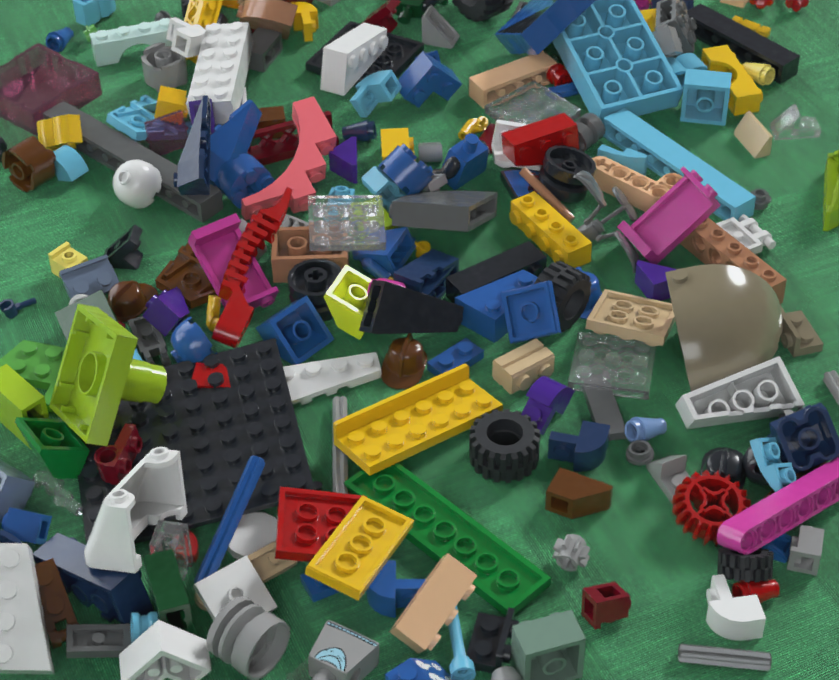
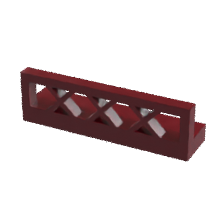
M323 112L333 129L331 112ZM291 120L257 129L253 139L260 137L262 140L258 145L249 146L247 154L254 156L263 166L293 158L299 145L298 134L295 135L293 133L296 129L294 121ZM277 132L284 133L280 139H271ZM338 136L336 138V146L339 145Z

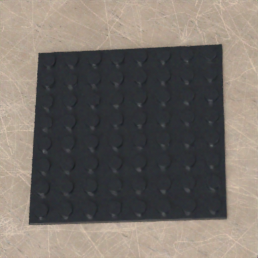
M275 338L219 352L218 354H210L203 361L199 362L204 363L208 368H215L223 364L227 368L231 387L216 388V386L224 383V377L222 373L214 372L207 378L209 385L214 388H198L197 382L192 379L196 362L183 361L164 367L167 374L165 393L158 403L120 401L108 445L115 444L126 423L136 425L139 436L143 441L142 449L132 463V469L156 447H166L168 450L180 451L188 512L182 520H176V515L164 518L162 526L148 524L134 540V544L221 521L252 455L264 459L265 466L243 515L278 506L280 486L315 490ZM83 441L90 450L78 476L87 544L103 500L117 485L103 481L97 468L94 454L102 446L87 444Z

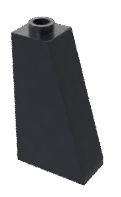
M373 280L359 331L371 334L458 332V328L463 320L464 307L390 282Z

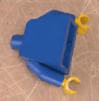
M408 227L373 232L362 246H355L353 248L352 256L354 260L361 262L362 268L366 273L373 275L377 279L393 280L391 277L393 273L402 268L414 249H416L415 256L419 258L429 252L431 246L425 240L415 241L416 238L411 236Z

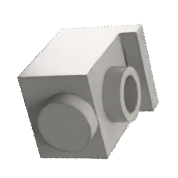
M800 525L798 537L792 536L787 570L817 575L825 529Z

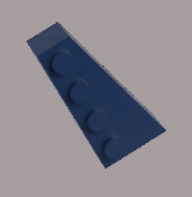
M57 532L33 553L35 564L54 558L66 593L73 592L80 603L88 608L92 604L102 611L101 617L110 623L116 619L121 624H130L131 612H138L140 615H148L150 612H154L142 582L140 570L136 573L91 568L86 565L84 550L86 545L78 542L73 537L69 538Z

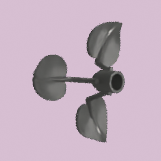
M587 171L578 172L573 178L578 179L587 187L599 205L577 230L591 242L594 240L599 242L602 239L616 237L629 257L633 274L636 273V263L640 258L627 237L618 230L602 235V232L605 231L603 224L623 210L626 211L632 221H636L639 218L636 210L628 202L625 194L617 186H614L612 191L622 206L601 221L597 218L593 220L601 208L607 206V203L594 177Z

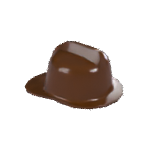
M134 280L116 283L109 290L108 302L117 320L127 322V320L134 319L147 309L146 303L154 295L158 296L156 288L149 284L138 283Z
M408 333L406 337L393 340L389 345L381 367L382 381L388 387L408 389L418 384L423 376L428 356L421 343L413 338L412 333Z

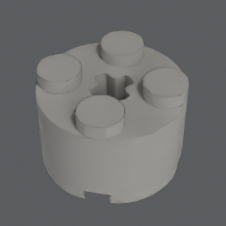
M157 43L143 51L144 55H141L145 83L152 88H156L157 92H159L160 85L175 88L188 82L186 57L172 51L171 46H165V43Z

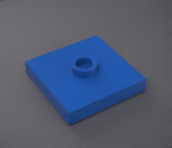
M544 281L501 292L510 344L561 333L552 281Z

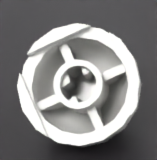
M136 159L129 160L119 166L113 176L112 185L115 195L121 202L139 209L145 208L154 202L152 198L156 192H160L162 179L159 170L152 164Z

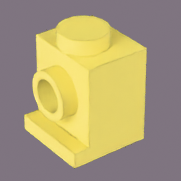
M67 241L48 253L51 272L59 278V271L88 261L86 256L71 248L70 243Z

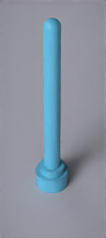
M457 613L456 617L448 625L454 657L449 665L451 680H474L476 676L474 662L466 656L459 614Z

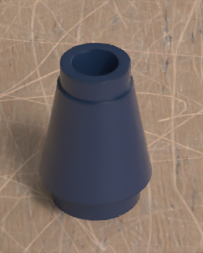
M367 119L342 127L344 141L351 137H357V141L371 142V140L376 139L375 122Z

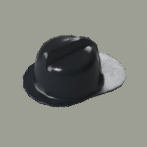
M728 447L711 449L703 457L700 475L702 476L706 469L710 475H714V473L719 471L720 477L723 478L730 474V482L735 483L739 481V490H742L746 481L742 464L744 455Z

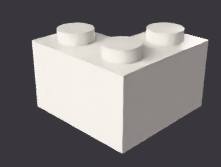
M157 620L119 654L121 680H164L165 678L171 680H201L211 671L206 639L160 620Z

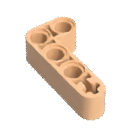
M597 156L592 158L596 163L593 177L601 190L615 197L612 188L617 186L625 194L632 206L644 212L683 178L679 174L668 173L658 181H655L607 157Z

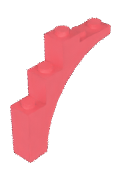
M314 96L293 102L292 119L299 139L294 159L286 171L272 184L242 199L241 214L245 221L251 219L253 214L257 215L260 209L276 205L287 187L293 189L288 206L293 214L315 207L316 191L311 183H317L325 179L326 162L322 155H329V152L333 151L336 147L337 136Z

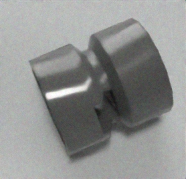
M586 113L575 121L578 125L580 151L585 152L603 138L605 127L597 115Z

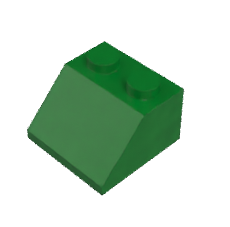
M16 417L15 423L37 458L50 472V475L59 480H64L65 478L78 479L90 452L79 436L62 419Z

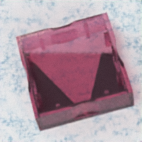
M40 43L33 45L15 56L8 63L0 66V117L35 136H38L36 122L44 120L43 112L62 101L75 106L77 109H81L102 95L99 72L78 62L66 59L60 53Z

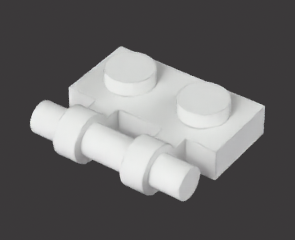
M746 215L740 216L738 221L731 217L716 223L754 254L762 252L763 246L770 250L776 246L772 235L767 230H762L756 220Z

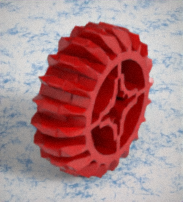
M706 469L702 476L695 471L691 478L686 476L682 484L676 487L675 495L672 498V515L676 516V525L683 526V534L692 533L693 541L699 537L703 539L704 545L709 540H712L715 546H717V532L721 524L751 506V500L746 498L747 490H739V481L735 483L730 482V474L723 478L720 477L719 471L714 473V475H710ZM690 500L694 503L693 506L697 509V513L692 508Z

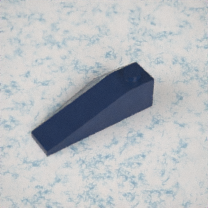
M203 95L178 162V173L173 175L174 187L178 188L180 195H210L211 103L208 95Z

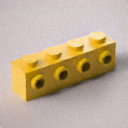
M535 191L511 201L509 218L512 224L522 230L526 237L536 243L540 250L550 256L554 262L561 261L574 268L591 262L592 242Z

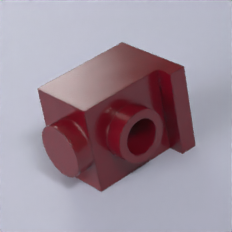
M615 581L582 588L581 615L595 630L601 629V623H611L628 617L629 609L631 608L630 596Z

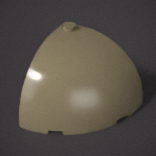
M724 264L698 265L665 272L691 391L773 358L778 349L779 338L783 332V318L779 299L773 288L764 279L746 269Z

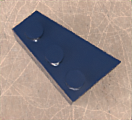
M432 249L393 273V280L403 282L408 289L441 299L446 293V277L459 272V258Z

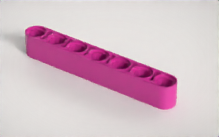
M839 457L834 458L724 521L717 532L718 544L745 555L751 554L838 502Z

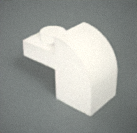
M176 17L170 18L166 39L172 41V51L186 58L198 56L204 39L205 29L198 24L190 25Z
M724 574L712 576L710 589L706 590L708 602L706 622L716 634L729 640L744 641L762 638L766 617L757 594L733 598Z

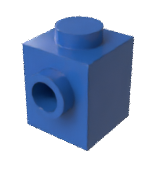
M9 507L8 513L4 515L2 520V529L14 535L20 541L43 545L46 543L52 516Z

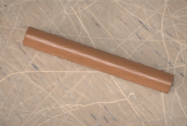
M524 167L519 172L543 199L567 221L571 223L575 219V216L527 167Z

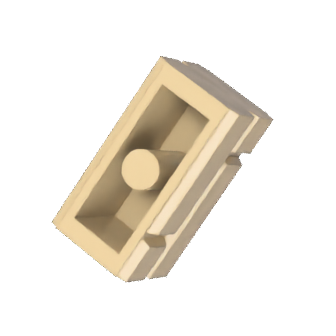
M535 338L494 359L492 367L493 379L500 386L503 385V388L510 395L519 390L524 391L540 377H550L552 375L555 364L554 353Z

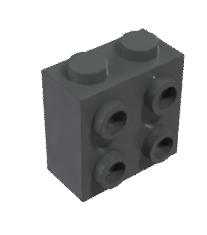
M661 0L657 2L655 27L663 24L675 27L683 46V53L681 54L693 53L694 43L696 42L695 29H697L694 18H690L687 14V7L684 1Z

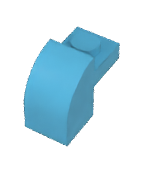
M392 70L378 71L365 77L355 86L357 92L350 99V102L360 118L368 117L378 103L391 102L402 86Z

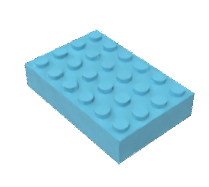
M596 0L552 41L589 113L597 115L602 122H604V117L622 108H626L636 116L678 106L683 87L634 0Z

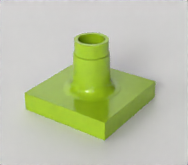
M77 304L49 407L85 443L108 446L120 401L158 403L165 393L167 374L163 366L133 359L138 341L136 336L100 308Z

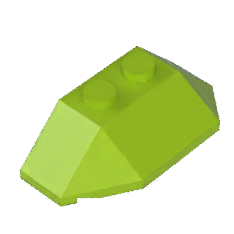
M839 150L827 155L824 172L823 231H830L839 226Z

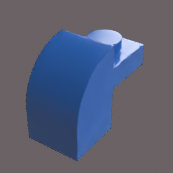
M388 560L366 590L367 601L377 613L396 618V608H406L426 579H396V560Z

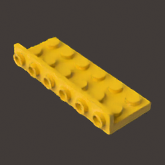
M462 364L333 423L334 445L371 476L470 429L471 426H474V421L477 418L481 419L482 414H490L492 410L503 411V404L469 379L470 367L467 364Z

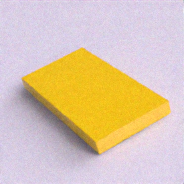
M362 495L306 566L305 575L359 601L412 529L414 520Z

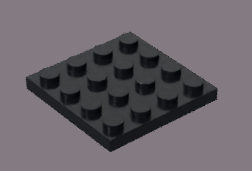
M350 21L323 47L361 24ZM387 32V47L353 86H356L365 77L378 71L392 70L397 78L415 60V57H418L424 51V43ZM323 47L305 63L307 71L321 75Z

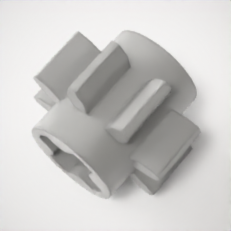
M567 534L564 540L557 538L553 547L555 552L552 557L556 559L557 565L563 570L576 571L578 565L586 567L590 557L588 553L591 548L587 546L586 541L581 536Z

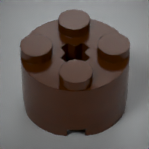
M35 136L26 138L2 154L4 170L9 169L11 173L9 179L23 192H28L29 190L31 192L55 177L54 162L56 161V156L51 149H46Z

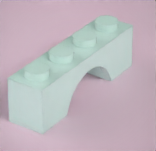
M163 18L160 21L142 22L138 25L121 26L117 29L99 30L96 33H91L93 56L97 67L119 63L123 52L136 44L153 45L165 43V46H172V41L166 39L170 19Z

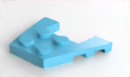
M148 95L141 96L139 102L137 100L131 101L130 106L127 108L121 106L108 113L106 120L117 131L123 132L134 141L187 139L192 127L191 121L171 125L163 119L161 121L159 118L155 119V114L151 112L156 110L157 101Z

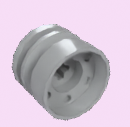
M239 596L226 604L215 617L206 640L207 649L226 664H231L236 671L248 679L259 680L266 676L282 658L288 646L290 627L274 614L265 612L260 605L254 604L249 598Z

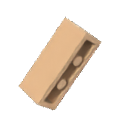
M447 553L436 564L389 632L418 654L426 649L431 651L441 638V635L438 634L443 624L448 626L458 613V610L455 609L456 605L461 599L466 601L474 591L476 586L472 582L477 575Z

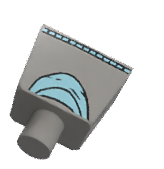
M328 619L309 653V675L312 680H362L379 664V643Z

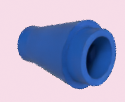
M69 27L50 32L46 37L45 44L50 51L61 52L70 39L73 38L74 33Z

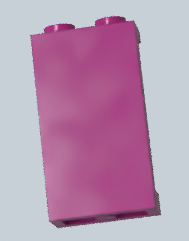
M683 166L680 170L683 172L684 177L631 226L625 220L617 226L650 263L658 264L721 206L715 199L718 195L717 192L709 184L703 186L701 184L703 178L694 169L689 172Z
M237 213L191 231L188 240L217 296H219L223 276L232 253L242 234L239 229L241 220ZM251 256L252 263L250 266L247 265L249 269L245 275L249 279L245 283L246 292L244 297L249 306L265 308L275 302L279 290L277 286L271 287L256 258ZM221 298V303L225 308L228 301Z

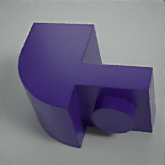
M542 376L534 382L527 392L526 396L529 399L521 415L531 417V421L536 422L540 434L544 435L555 412L563 415L575 391L547 376Z

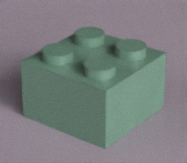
M573 611L555 612L546 617L531 621L526 620L512 626L511 666L521 675L522 680H575L583 677L586 638Z

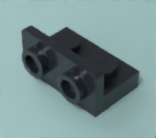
M508 607L506 617L478 612L466 655L474 662L476 671L493 673L496 669L504 667L505 663L510 664L511 645L509 644L512 639V626L519 624L518 620H514L515 608Z

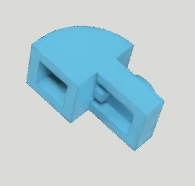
M63 145L53 151L56 156L54 165L58 181L72 182L89 171L83 158L72 147Z

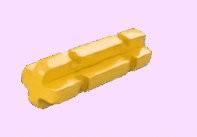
M739 16L732 18L733 21L766 38L770 36L771 29L763 25L761 27V24L747 19L743 20Z

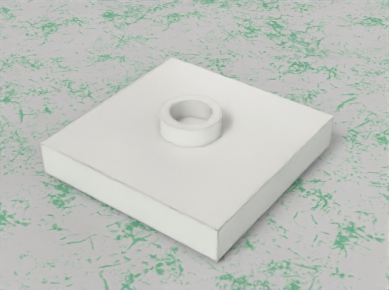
M247 555L195 583L193 586L213 621L226 604L239 596L249 598L254 604L260 605L265 612L270 613L278 607Z

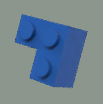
M424 51L421 52L398 79L402 86L399 91L402 97L418 108L432 92L437 93L448 101L462 85L451 69Z

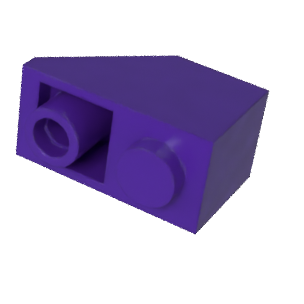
M175 287L169 291L165 289L159 296L154 295L146 303L145 306L148 309L142 316L166 337L174 331L190 312L181 290Z

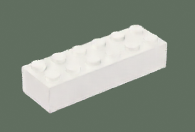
M249 22L213 23L206 25L204 39L201 43L186 102L189 117L188 102L202 100L203 95H208L209 99H212L215 124H225L229 121L230 115L240 107L253 46Z

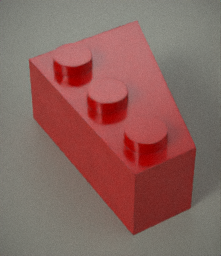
M565 112L501 133L503 154L515 166L543 165L546 151L553 146H568L579 150L578 125Z

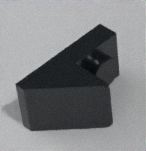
M136 224L105 250L104 255L107 254L113 269L137 270L139 268L143 253L138 248L141 244L139 239L143 230Z

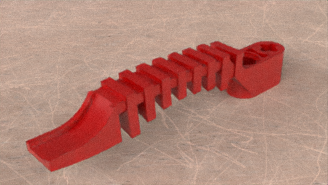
M287 187L276 205L260 209L257 215L253 214L250 223L248 222L245 227V232L243 231L240 241L236 244V248L224 273L218 296L228 302L214 328L211 339L232 348L239 346L255 311V308L249 306L244 297L246 292L245 283L249 279L245 277L249 269L247 265L250 266L252 263L251 256H257V247L263 250L266 246L265 241L271 244L274 242V234L278 232L285 218L293 189Z

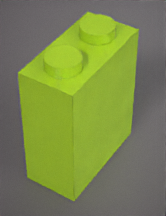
M8 364L0 367V422L30 448L17 427L15 419L16 417L49 419L45 397Z

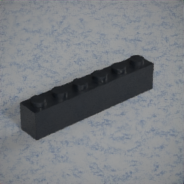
M701 3L687 10L689 17H693L696 22L695 36L701 42L711 47L728 45L742 64L745 62L770 64L775 69L773 81L779 84L797 75L800 55Z

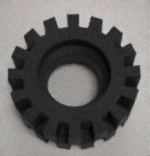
M721 547L718 550L717 574H724L726 579H734V581L760 582V580H771L773 577L774 553L768 549L759 548L751 554L745 555Z

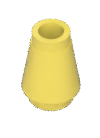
M749 62L743 64L746 72L756 83L764 86L765 84L770 85L773 82L775 69L770 64Z

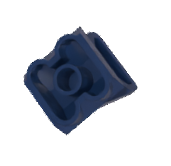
M821 402L812 406L807 405L800 411L769 423L771 434L767 437H776L780 448L781 463L791 462L795 474L839 457V437L827 408Z

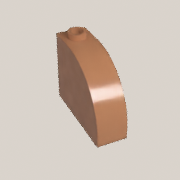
M245 0L244 6L239 5L236 17L240 18L239 22L241 23L249 22L252 29L256 30L260 27L282 33L283 39L288 40L298 5L281 0Z

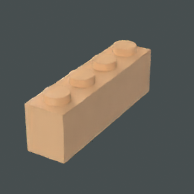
M542 51L538 55H529L469 77V96L484 109L551 84L546 79L547 71L557 62Z

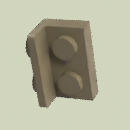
M781 307L783 332L780 338L784 348H788L793 357L822 351L824 344L803 312L799 310L785 313Z

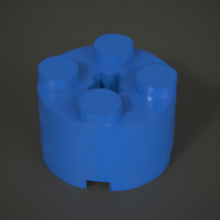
M404 143L401 146L398 145L378 165L406 195L420 193L433 180L431 177L434 175L423 161L420 160L418 163L415 161L417 157Z
M239 154V157L234 160L230 158L222 165L217 176L222 193L240 209L243 198L261 191L275 181L271 173L250 154Z

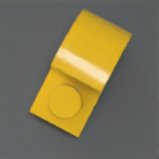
M290 2L291 4L298 5L292 24L293 30L302 31L305 42L313 41V33L316 32V29H319L317 8L306 2Z

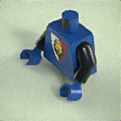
M469 133L465 136V139L449 149L442 168L434 170L431 166L429 168L433 173L445 174L448 181L447 184L452 189L457 190L486 171L490 150L483 140H479L477 135Z

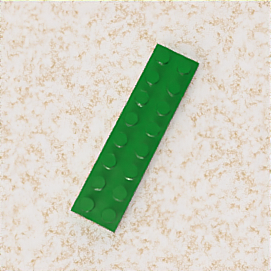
M396 463L371 476L364 470H360L344 482L349 494L367 496V498L413 519V527L405 538L437 563L443 556L449 553L477 575L472 582L476 586L474 592L503 615H507L508 607L515 608L516 614L551 586L550 576L400 463Z

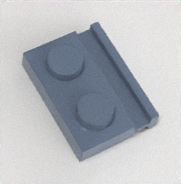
M107 254L59 271V276L62 278L70 300L75 295L85 294L89 296L101 289L104 295H107L112 286L119 283Z

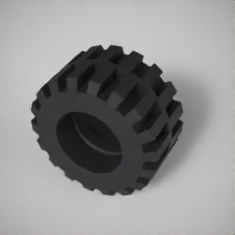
M556 261L542 271L534 284L552 281L561 332H565L576 323L585 310L592 285L587 274L564 262Z
M503 409V411L492 410L490 414L484 413L481 415V419L477 418L474 421V426H471L469 434L470 464L474 467V471L477 474H482V477L487 480L491 478L493 482L505 481V483H512V480L521 481L523 476L528 477L532 474V470H536L539 462L540 430L537 429L536 422L531 421V417L521 415V412L516 410L510 412V409Z

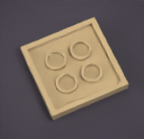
M604 289L587 318L585 329L593 330L594 333L600 335H615L623 340L642 341L649 346H663L675 322L672 303Z

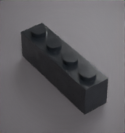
M527 241L446 277V297L455 304V297L523 269L538 277L546 268L547 257L530 241Z

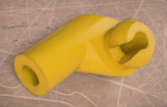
M484 116L469 119L459 131V139H465V136L469 133L475 134L485 131L489 124L488 119Z
M208 295L206 327L212 332L219 320L221 298L216 295Z

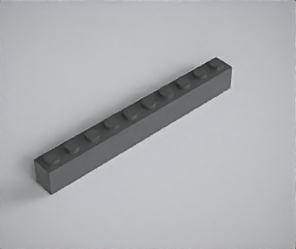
M62 101L43 112L44 119L66 114L80 115L83 143L77 144L76 149L115 172L121 164L129 160L138 159L152 164L159 170L162 179L161 190L159 193L156 192L155 195L203 223L223 210L222 193L219 188L210 184V195H180L178 188L174 187L173 182L174 173H178V165L126 137L121 132L112 129L105 123L98 121L91 115L77 109L75 106Z

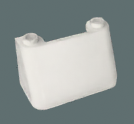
M166 447L152 449L105 497L84 550L87 566L96 569L136 573L142 566L141 555L136 554L134 540L148 524L162 526L166 517L176 515V520H182L188 512L180 451L168 450Z

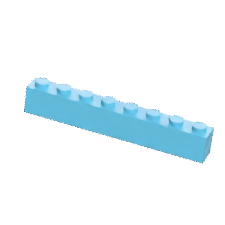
M622 108L604 117L605 134L603 137L623 151L626 148H630L648 155L647 168L660 177L668 173H676L684 177L683 172L680 170L683 166L689 172L694 169L703 178L701 184L703 186L709 184L717 192L718 195L715 199L721 206L713 214L723 221L731 217L738 221L742 215L747 217L753 216L755 195L626 108Z

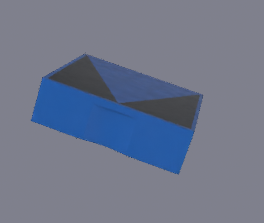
M530 0L494 35L510 54L527 53L528 55H538L596 0Z

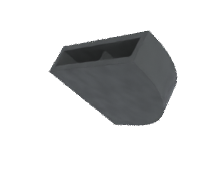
M435 191L410 194L392 201L389 208V216L392 219V226L469 232L497 216V192Z

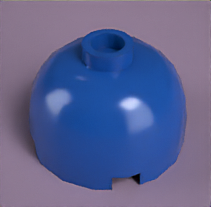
M191 316L174 329L171 335V344L174 350L170 353L177 363L183 361L200 362L206 356L214 353L211 349L213 345L199 325L193 322Z

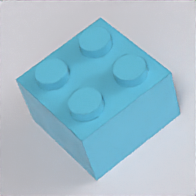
M686 68L680 121L725 126L732 73Z

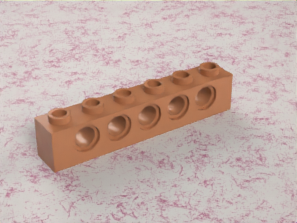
M710 218L704 220L680 243L705 265H731L757 274L773 288L779 303H783L787 279Z

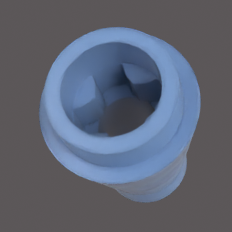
M633 417L625 424V436L630 442L636 440L648 441L658 435L665 434L667 423L663 418Z

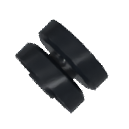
M553 146L546 151L543 166L539 171L537 179L559 201L577 203L584 200L588 189L581 181L573 177L580 171H587L594 176L596 163L589 155L576 148Z
M310 259L295 265L289 271L287 279L290 292L289 303L291 304L304 296H308L323 321L333 319L324 295L342 271L341 267L326 259Z

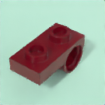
M125 423L114 445L102 446L95 452L94 460L103 481L112 485H118L131 471L132 463L136 455L140 453L143 445L136 425Z

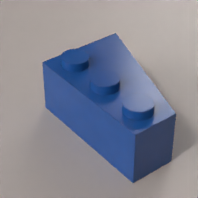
M523 269L455 297V304L464 307L461 324L493 343L497 342L508 333L501 292L532 285L538 277Z

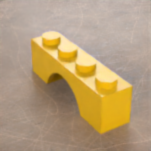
M728 45L702 49L701 61L708 67V71L732 73L728 108L732 114L738 116L746 114L748 111L752 113L759 112L760 104L763 101L762 90L757 87L753 78L749 76L744 65L738 61L735 53L730 50Z

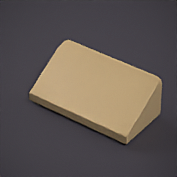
M746 112L734 130V136L754 158L770 155L773 136L752 112Z

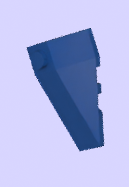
M250 99L230 115L229 121L224 125L218 124L211 135L210 184L217 188L220 187L217 180L220 168L230 158L234 160L239 157V154H247L261 118V111Z

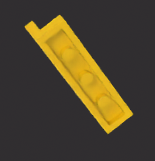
M189 0L184 22L190 25L198 24L204 29L206 25L217 23L223 0ZM198 56L186 58V60L189 59L196 64Z

